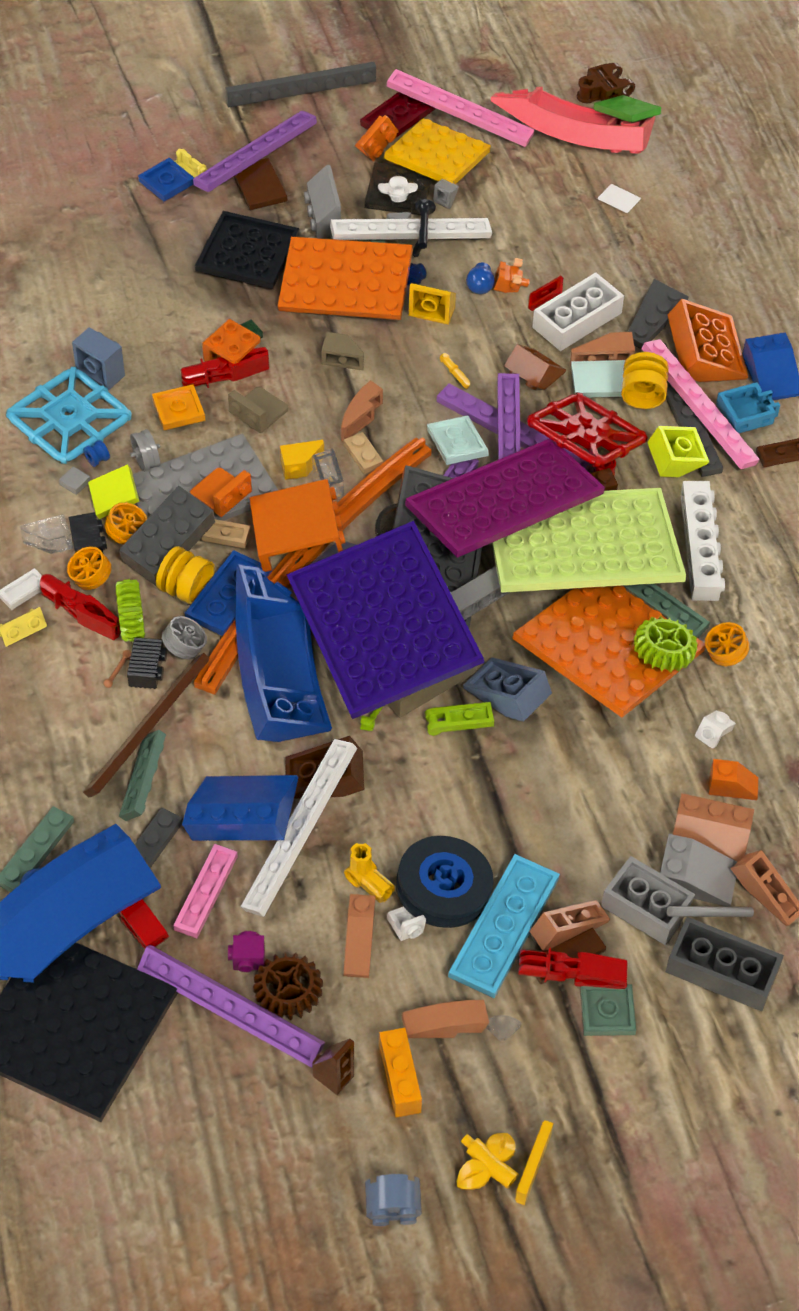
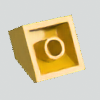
M411 283L409 287V316L449 325L455 310L456 293Z

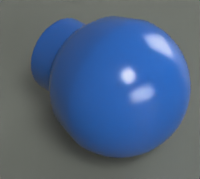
M478 263L467 274L466 283L470 291L482 295L488 293L493 288L495 283L494 275L487 263Z

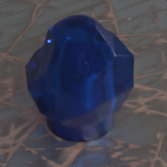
M411 263L407 286H410L411 283L420 284L422 280L426 279L427 273L422 263Z

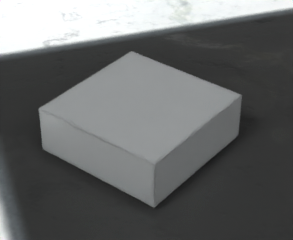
M73 466L59 479V484L77 495L88 485L91 479L89 475Z

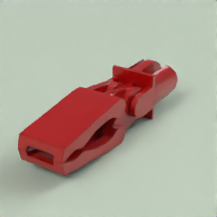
M266 347L254 348L236 364L222 357L203 362L201 358V363L181 368L182 386L194 384V387L206 384L207 388H209L210 383L226 380L234 382L269 370L268 350Z
M45 574L41 577V594L54 602L56 609L60 606L63 607L80 625L111 640H115L120 636L119 618L96 598L72 589L70 581L64 583L51 574Z
M143 899L119 912L121 915L119 918L123 925L144 949L150 945L156 947L169 938L168 932Z
M551 948L548 949V952L520 950L519 975L544 978V983L547 980L565 981L571 978L574 979V985L579 987L589 986L625 989L627 987V960L587 952H579L577 958L567 956L566 953L551 951Z

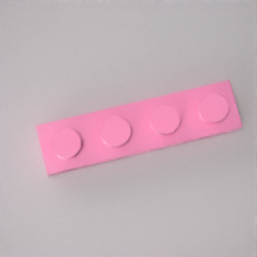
M214 844L173 925L174 931L198 938L238 857L237 851Z

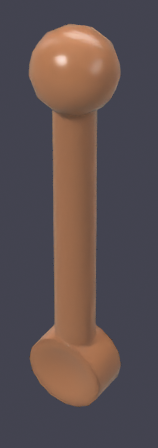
M130 650L123 651V658L109 679L104 681L106 688L112 687V681L126 660H130Z

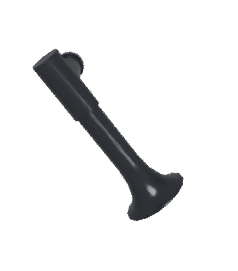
M421 199L415 203V210L421 214L419 238L412 253L414 257L419 256L421 249L427 248L428 216L436 209L435 203L429 199Z

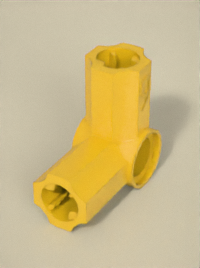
M366 843L354 844L350 848V866L344 871L345 877L353 886L357 888L361 886L370 895L375 896L379 903L387 901L394 892L395 885L377 870L375 863L372 861V848Z

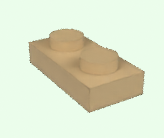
M363 432L344 439L345 448L363 474L374 471L383 463L382 458Z
M215 519V523L202 536L201 541L245 549L251 528L249 525Z

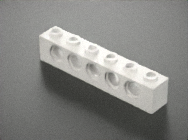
M683 481L680 496L691 600L719 601L720 593L725 590V579L721 578L720 575L723 572V561L718 558L721 553V544L716 541L719 535V527L714 523L717 517L716 507L712 506L715 493L714 490L710 489V481Z

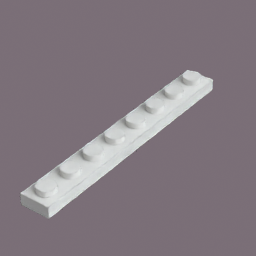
M488 218L428 219V239L491 238L492 235ZM331 219L330 228L335 240L418 239L421 219Z
M334 739L289 819L285 839L276 842L243 901L241 907L246 912L262 917L265 916L356 752L357 747L353 743Z

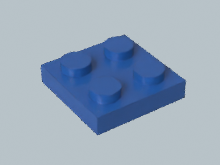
M167 158L138 175L139 182L163 202L194 185V177L171 158Z

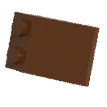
M351 736L338 739L353 743L357 750L331 797H344L365 790L363 750ZM332 742L285 757L286 775L298 776L294 799L302 798Z

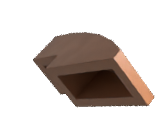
M371 380L359 390L347 407L341 425L342 442H344V439L354 436L374 420V410L383 404V389Z
M465 1000L434 1004L409 1010L401 1014L408 1038H455L458 1033H482L489 1024L484 1000Z

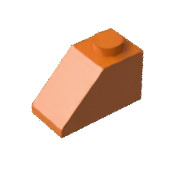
M713 759L709 777V795L757 800L759 777L737 761Z

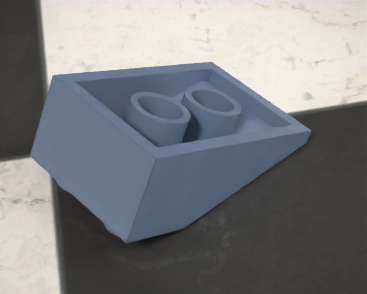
M496 658L489 659L463 685L465 690L483 702H491V707L505 717L523 722L552 694L545 671Z

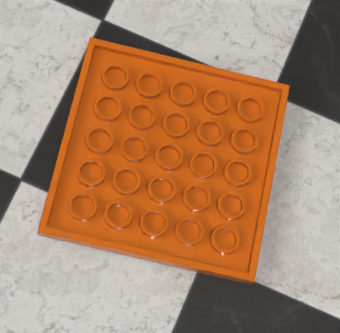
M622 585L573 588L516 630L512 638L621 718L679 672L675 669L671 673L667 669L661 672L658 667L652 669L651 664H644V659L638 658V653L634 651V637L637 628L642 625L644 620L649 621L651 617L658 619L662 616V613L646 605L641 598L633 596ZM698 638L696 639L698 645L695 658L706 649L705 643Z

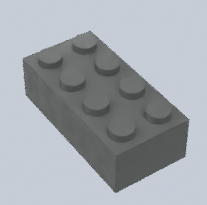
M178 485L119 549L122 562L156 586L157 572L167 553L176 546L190 551L215 523L214 511Z
M686 917L669 956L665 972L763 1011L784 955Z

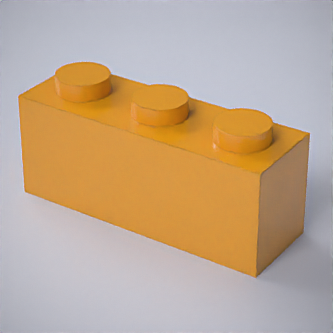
M405 1027L379 1032V1048L395 1118L421 1113L422 1097Z

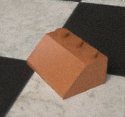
M681 793L673 835L694 839L739 862L746 853L755 809Z

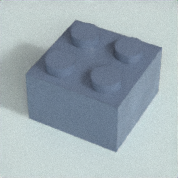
M90 327L72 341L75 366L77 369L85 372L100 386L104 385L110 390L125 376L122 346L116 341L108 339L101 332H97Z

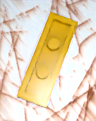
M546 1120L542 1122L516 1190L515 1200L519 1204H526L552 1135L554 1124Z

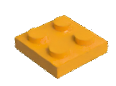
M194 384L152 394V400L163 430L206 421L205 413Z

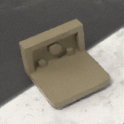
M262 387L254 388L245 397L235 390L228 394L229 412L259 433L264 432L288 412V405Z

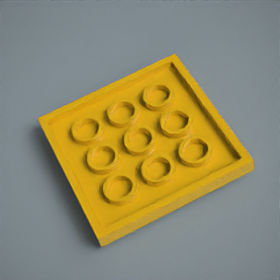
M423 118L385 151L384 159L434 180L440 181L444 179L457 184L490 152L491 145Z

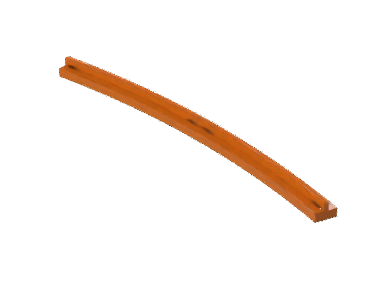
M423 437L413 439L371 472L338 502L340 514L336 516L340 515L343 529H339V531L344 530L368 506L399 481L403 476V470L406 465L415 468L431 456L432 449L425 445L426 439ZM330 543L313 546L309 550L304 548L289 552L267 579L274 584L278 581L289 590L292 586L287 574L311 564ZM236 619L209 656L208 663L194 680L195 688L216 695L237 661Z

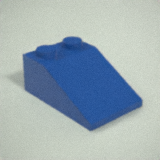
M786 332L745 339L743 358L753 383L758 382L762 392L771 390L773 392V400L799 396L798 368L793 347Z

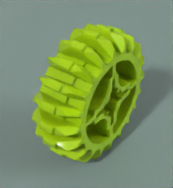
M130 579L118 581L116 583V596L121 637L124 641L133 642L134 637H145L139 582Z
M662 616L658 619L651 617L649 621L644 620L642 625L637 628L634 637V651L638 653V658L644 659V664H651L652 669L658 667L661 672L667 669L671 673L674 669L680 671L681 668H687L694 660L698 645L697 637L693 635V630L687 629V624H679V620L672 621L670 617L664 619Z

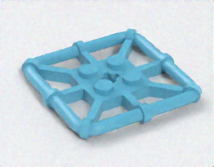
M71 367L44 385L35 387V391L7 409L6 417L29 437L31 443L37 444L52 458L61 461V464H67L68 461L84 453V447L93 446L98 440L103 441L104 438L131 420L132 413L123 403L111 395L104 385L100 386L85 372L77 369V367ZM69 378L68 390L57 397L49 392ZM76 379H80L93 391L85 397L79 395L75 391ZM38 398H44L48 401L41 408H25ZM100 398L107 401L115 409H96L91 403ZM65 412H68V413L73 412V414H71V415H65ZM19 417L42 418L46 423L33 430ZM97 418L116 419L99 432L89 425V423ZM53 429L62 435L61 453L42 438ZM81 429L90 436L89 439L68 452L70 436Z

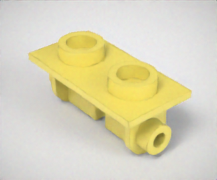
M178 149L176 151L177 160L174 162L194 178L208 170L205 164H201L195 158H192L185 149Z
M41 608L30 609V612L3 625L0 624V637L2 636L6 647L47 627Z

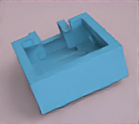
M758 382L719 392L716 403L720 412L738 433L773 424L775 417H778L780 409L779 402L774 403L772 399L773 392L771 390L762 392Z

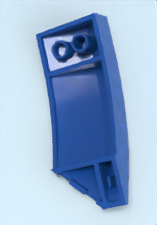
M238 564L236 568L237 649L243 691L256 739L281 742L331 731L332 725L316 674L310 626L299 602L291 597L292 592L278 581L274 584L265 577L266 572L262 569Z
M117 824L112 825L58 856L31 875L0 901V980H9V977L23 978L24 982L34 983L33 979L94 928L161 888L159 881L130 837Z

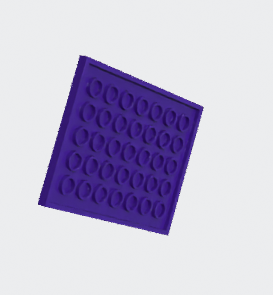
M414 521L287 574L288 580L352 719L485 663Z

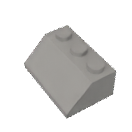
M326 165L307 182V191H304L305 204L309 203L307 205L308 217H312L310 219L311 230L315 231L316 237L320 239L331 238V219H341V205L330 165Z
M630 856L604 890L601 907L666 946L684 918L668 916L667 908L669 906H690L696 894Z

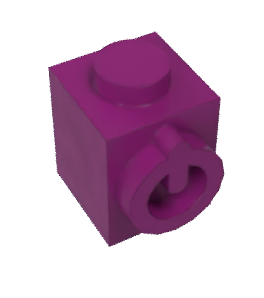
M244 931L239 935H233V945H228V961H233V970L251 972L258 970L259 966H264V935L254 931Z

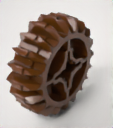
M286 951L283 954V958H279L275 954L273 962L266 959L264 962L265 967L259 966L258 974L254 976L253 992L256 994V1002L260 1003V1006L266 1010L268 1009V1011L274 1014L278 1013V1016L281 1018L284 1015H288L290 1021L293 1019L294 1014L302 1018L303 1011L311 1013L312 1006H317L319 1003L318 998L322 996L321 988L323 987V980L320 978L321 972L319 969H316L314 961L308 963L306 955L298 959L296 952L293 957H288ZM300 976L308 982V989L304 988L303 984L300 983ZM269 983L276 989V996L269 992L267 988Z

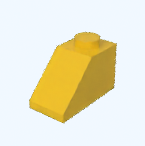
M323 440L280 446V460L285 480L307 477L324 458Z

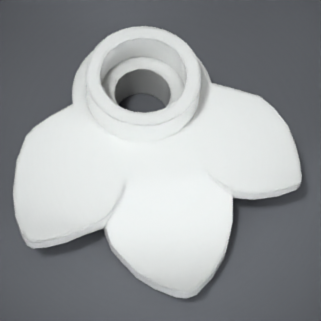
M394 176L390 179L389 183L378 184V189L381 193L389 194L392 201L403 202L407 199L409 193L417 191L418 185L416 183H408L405 177Z

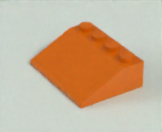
M681 299L668 314L679 363L698 382L746 380L749 376L732 316Z

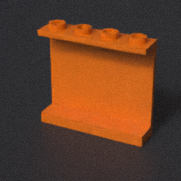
M328 479L249 497L258 557L264 572L272 570L271 556L334 541L336 542L338 553L343 551L342 544L346 542L343 530L339 531V529H343L340 515L336 516L340 514L338 503L333 501L337 500L334 486L330 487Z

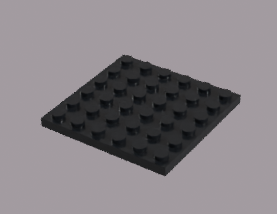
M74 943L33 979L34 983L24 982L23 978L11 977L1 992L0 1076L102 1122L178 992H176L177 988L169 983L79 943Z

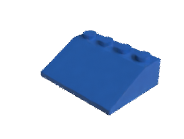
M206 776L187 804L182 825L192 841L284 840L298 776Z

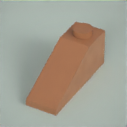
M611 332L571 349L570 367L571 361L626 360L629 356L635 354L632 332Z
M762 850L747 854L730 868L743 887L783 924L789 926L799 917V901Z
M350 894L343 976L369 978L375 918V896Z
M594 900L544 912L531 928L530 933L541 949L545 951L591 928L596 929L608 923L610 918L599 902Z

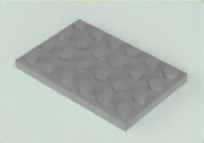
M243 433L164 462L159 467L156 466L150 468V470H143L133 474L140 501L135 503V505L143 510L147 519L178 485L190 493L193 487L216 468H222L234 477L243 470H246L251 474L252 492L224 516L220 517L214 513V518L224 521L250 511L249 497L277 491L278 489Z

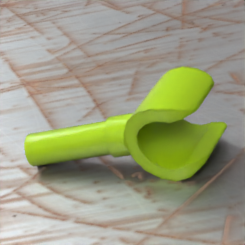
M383 707L374 710L370 717L362 715L360 729L373 731L375 720Z

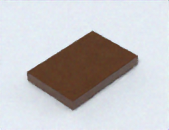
M269 158L260 159L233 176L249 210L288 201L287 194Z

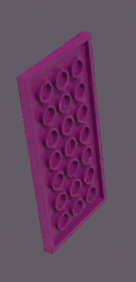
M547 439L406 498L405 506L458 558L604 494L605 487L564 449L558 447L556 442Z

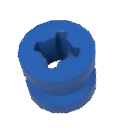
M101 440L96 441L93 446H86L83 449L86 459L93 467L99 465V462L102 460L107 461L110 459L109 451Z

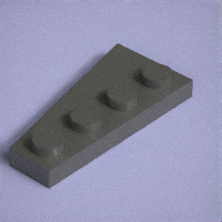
M654 279L628 331L632 332L634 346L641 349L645 342L652 341L669 323L668 314L681 299L688 301L689 296Z

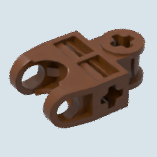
M618 63L602 64L589 68L587 76L579 79L578 85L580 89L577 92V99L582 103L588 104L621 95L629 97L635 90V83L631 79L619 78L623 70Z

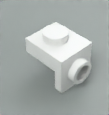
M716 710L703 718L695 737L709 747L715 748L721 737L731 732L736 723L730 720L727 714Z
M405 907L392 910L387 914V920L400 941L408 938L414 939L424 931L426 923L424 915L414 917Z

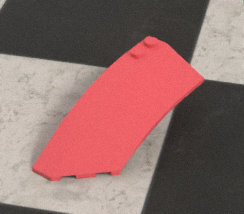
M543 86L536 87L533 92H528V89L513 90V94L499 92L491 96V102L531 128L566 142L586 147L610 149V152L613 153L629 150L630 153L638 154L644 151L648 145L655 121V116L631 123L597 112L593 108L581 106L543 91Z

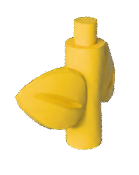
M469 1134L463 1137L461 1143L468 1148L466 1153L472 1159L466 1161L459 1171L457 1178L458 1188L462 1190L479 1189L485 1186L492 1177L508 1189L516 1181L519 1173L504 1163L514 1156L516 1149L515 1141L510 1134H493L486 1140L485 1144L479 1138L474 1140Z

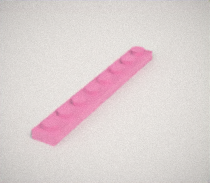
M397 69L387 80V87L521 146L526 147L534 135L535 130Z
M660 339L645 342L641 349L644 352L658 354L667 361L669 366L667 381L740 469H745L757 465L760 460L679 363L677 358L669 351L666 345Z

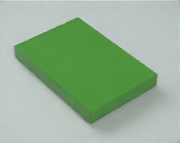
M625 95L594 103L595 111L631 123L661 114L660 106Z

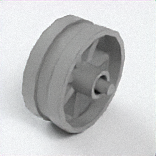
M146 429L140 433L130 434L133 449L130 456H135L141 470L147 471L150 468L159 467L160 457L157 449L160 448V444H155L150 431Z
M184 616L174 617L162 632V640L166 648L172 654L182 659L190 660L195 658L207 643V636L203 628L194 620Z

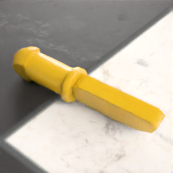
M441 354L440 362H443L461 385L468 389L470 381L466 375L450 359L448 354Z

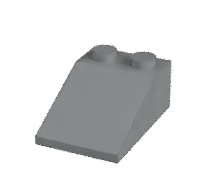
M668 834L660 874L696 894L694 898L696 900L731 907L736 876L730 868L737 861L694 839Z

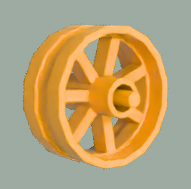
M118 503L110 510L104 527L111 539L124 545L137 531L135 527H140L147 520V516L141 508L134 504Z
M89 546L80 549L70 558L67 565V573L82 590H92L104 584L111 573V563L100 549Z
M721 623L713 627L705 638V647L710 658L720 666H732L741 662L750 650V643L743 628L736 623ZM712 648H718L715 652H712Z

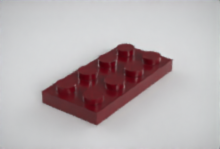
M398 92L361 118L360 125L368 130L379 116L383 117L386 115L399 131L396 135L397 138L437 108Z

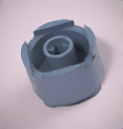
M388 1174L376 1176L377 1182L371 1183L370 1179L366 1180V1216L372 1220L374 1226H387L389 1221L400 1220L402 1225L417 1223L416 1218L422 1214L420 1179L414 1176L415 1181L408 1180V1175Z

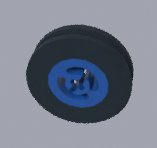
M431 836L415 842L403 854L396 876V891L402 905L414 917L424 915L426 924L442 928H454L469 924L481 915L489 901L494 878L488 860L476 847L464 840L451 836ZM435 873L434 879L431 881L429 876ZM458 882L460 887L454 890L455 884Z

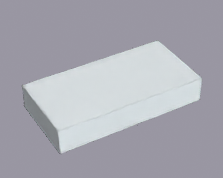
M35 568L0 589V599L13 610L41 592L40 579L42 575Z

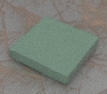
M627 984L625 989L580 987L583 1036L636 1035L632 984Z

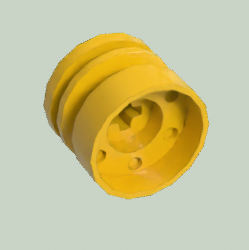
M639 352L629 356L625 360L621 391L623 400L628 405L640 409H651L660 406L667 396L669 371L667 361L662 356L651 352Z
M176 546L167 553L160 564L156 577V587L162 592H167L170 596L177 595L179 600L191 605L214 576L215 565L210 560L201 556L194 557L192 552Z

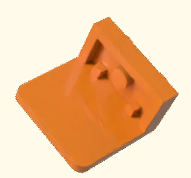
M386 115L383 117L379 116L356 143L355 147L374 162L376 158L382 155L385 147L394 141L399 131L389 117Z
M228 319L202 343L203 359L206 362L221 356L229 362L236 364L261 342V338L242 325Z
M216 468L190 490V494L210 507L218 516L222 517L252 492L251 474L243 470L234 477L224 469Z

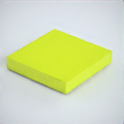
M128 464L88 482L95 513L99 519L108 516L113 506L118 503L135 504L140 502L133 474Z

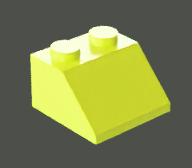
M658 426L647 442L660 477H681L709 463L696 427Z

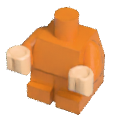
M515 258L512 266L500 261L494 275L495 283L493 290L509 293L518 292L520 286L528 287L530 279L522 278L523 271L519 269L523 264L522 259Z

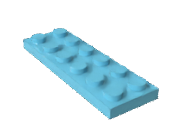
M514 854L448 972V977L495 998L529 936L531 928L536 923L555 888L560 874Z

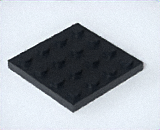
M223 211L195 264V270L274 289L287 261L291 237L299 236V228Z

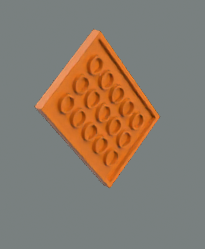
M291 237L277 306L278 310L401 320L413 246L409 244Z

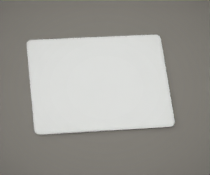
M610 184L598 197V200L625 213H628L641 199L613 184Z

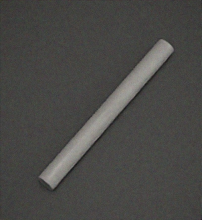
M669 906L667 908V915L677 917H752L754 910L752 907Z

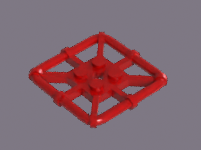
M580 392L569 395L557 402L552 401L548 403L547 407L527 417L529 427L534 428L556 442L557 446L561 449H567L597 468L618 457L623 458L627 456L630 451L643 445L648 440L645 431L638 429L617 416V412L609 411ZM574 403L577 414L572 416L562 410V408ZM584 405L603 416V418L599 420L594 418L591 413L586 412ZM551 414L552 416L559 419L561 422L546 420L542 418ZM614 423L627 432L614 430L609 425ZM612 440L622 441V442H628V443L618 445L617 443H615V442L612 441ZM576 442L582 447L586 448L588 452L583 450L579 446L575 445L574 443ZM602 446L610 452L601 456L598 454L597 448Z

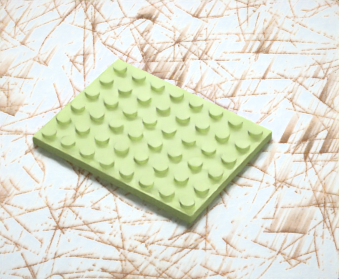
M661 488L604 491V494L491 543L501 593L685 582L686 580L685 569Z

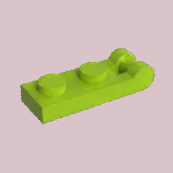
M491 702L436 707L425 711V718L429 722L427 725L428 734L432 736L439 735L441 732L494 727ZM444 718L445 721H438V719Z

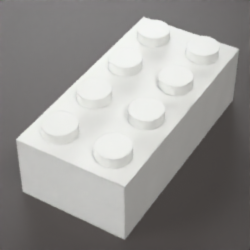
M594 273L534 310L532 328L559 351H562L622 313L624 295L599 274Z

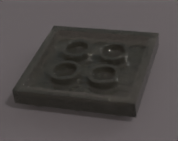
M375 162L364 208L397 213L410 212L413 215H421L415 210V203L421 199L428 198L432 178L400 165ZM402 176L407 179L408 183H416L418 189L415 192L409 193L405 201L394 202L389 194L379 191L378 184L389 183L392 177Z

